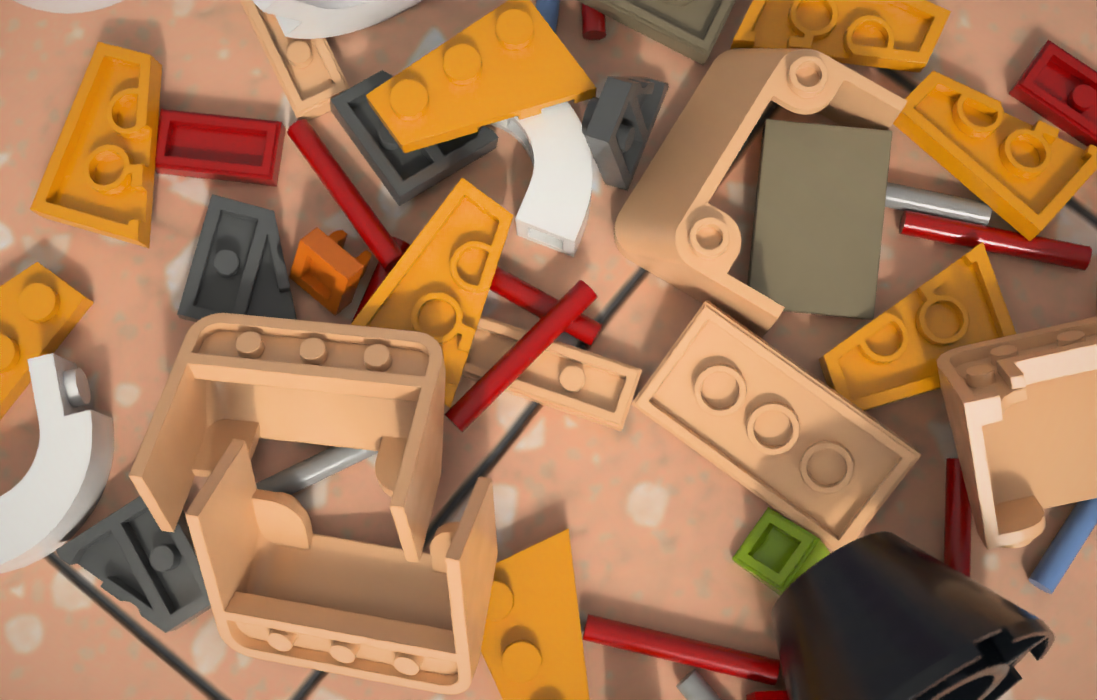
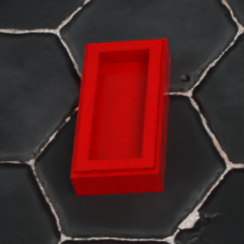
M161 109L157 133L155 172L157 174L277 186L286 128L281 121Z

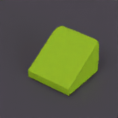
M768 507L732 557V560L781 596L799 576L829 555L830 552L821 539Z

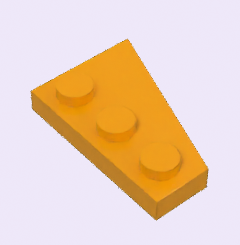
M508 0L366 94V98L373 111L402 151L408 153L476 133L481 126L517 116L521 120L541 114V109L570 100H573L575 104L596 97L597 88L530 0Z
M753 0L733 39L730 49H813L839 63L921 73L934 50L951 11L926 0Z
M102 42L97 43L30 207L31 211L46 219L142 247H150L162 65L152 55Z
M934 70L905 98L907 103L893 122L899 130L1028 241H1031L1048 225L1097 170L1096 146L1090 144L1085 150L1058 138L1060 129L1040 120L1034 125H1030L1005 113L1000 101Z
M463 177L350 324L418 331L435 338L440 344L446 368L444 404L451 408L514 216Z
M983 242L818 360L827 385L863 411L871 410L940 389L937 359L948 350L1016 334Z
M38 262L0 286V420L31 382L27 359L54 353L94 303Z
M569 528L496 563L481 653L503 700H590Z

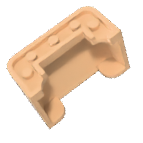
M1097 316L960 346L948 350L939 356L937 366L941 390L977 533L987 550L997 547L1019 548L1028 545L1035 537L1043 533L1046 527L1043 509L1097 498Z

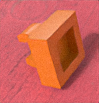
M316 227L300 239L289 278L336 316L352 302L359 280L365 275L372 254L365 250L358 257L354 258L343 249L348 235L345 231L337 230L327 236Z

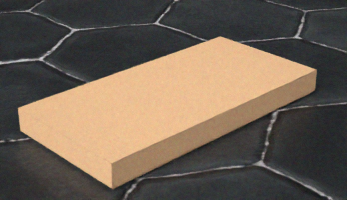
M709 300L703 303L631 404L789 520L821 539L823 544L833 552L856 540L921 456V452Z

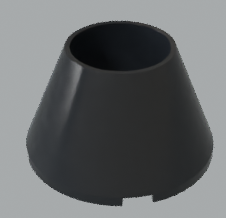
M887 531L869 534L856 539L821 559L799 576L782 593L771 612L788 700H998L1022 679L1014 666L1029 651L1037 661L1042 659L1052 646L1055 637L1050 628L1040 618L899 536Z

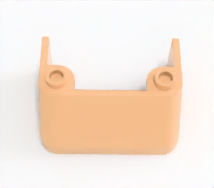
M734 48L721 53L713 61L620 210L615 222V244L625 258L697 301L704 303L706 300H709L761 338L778 320L785 307L727 274L740 252L741 233L736 222L728 214L708 202L769 102L773 101L793 113L803 115L819 113L840 126L888 130L907 103V100L813 49Z
M215 313L205 316L194 323L186 333L128 476L161 531L174 532L194 477H209L233 439L246 440L250 461L254 455L259 438L378 451L375 462V474L381 489L392 497L390 509L406 561L420 562L442 471L446 368L441 346L432 336L418 331L234 313Z
M233 439L185 513L216 626L223 641L235 651L252 658L451 695L466 691L471 685L479 663L498 555L492 478L478 477L460 522H449L441 525L436 530L431 541L430 553L422 552L420 562L406 561L402 548L313 534L310 517L295 497L284 492L257 489L246 440Z

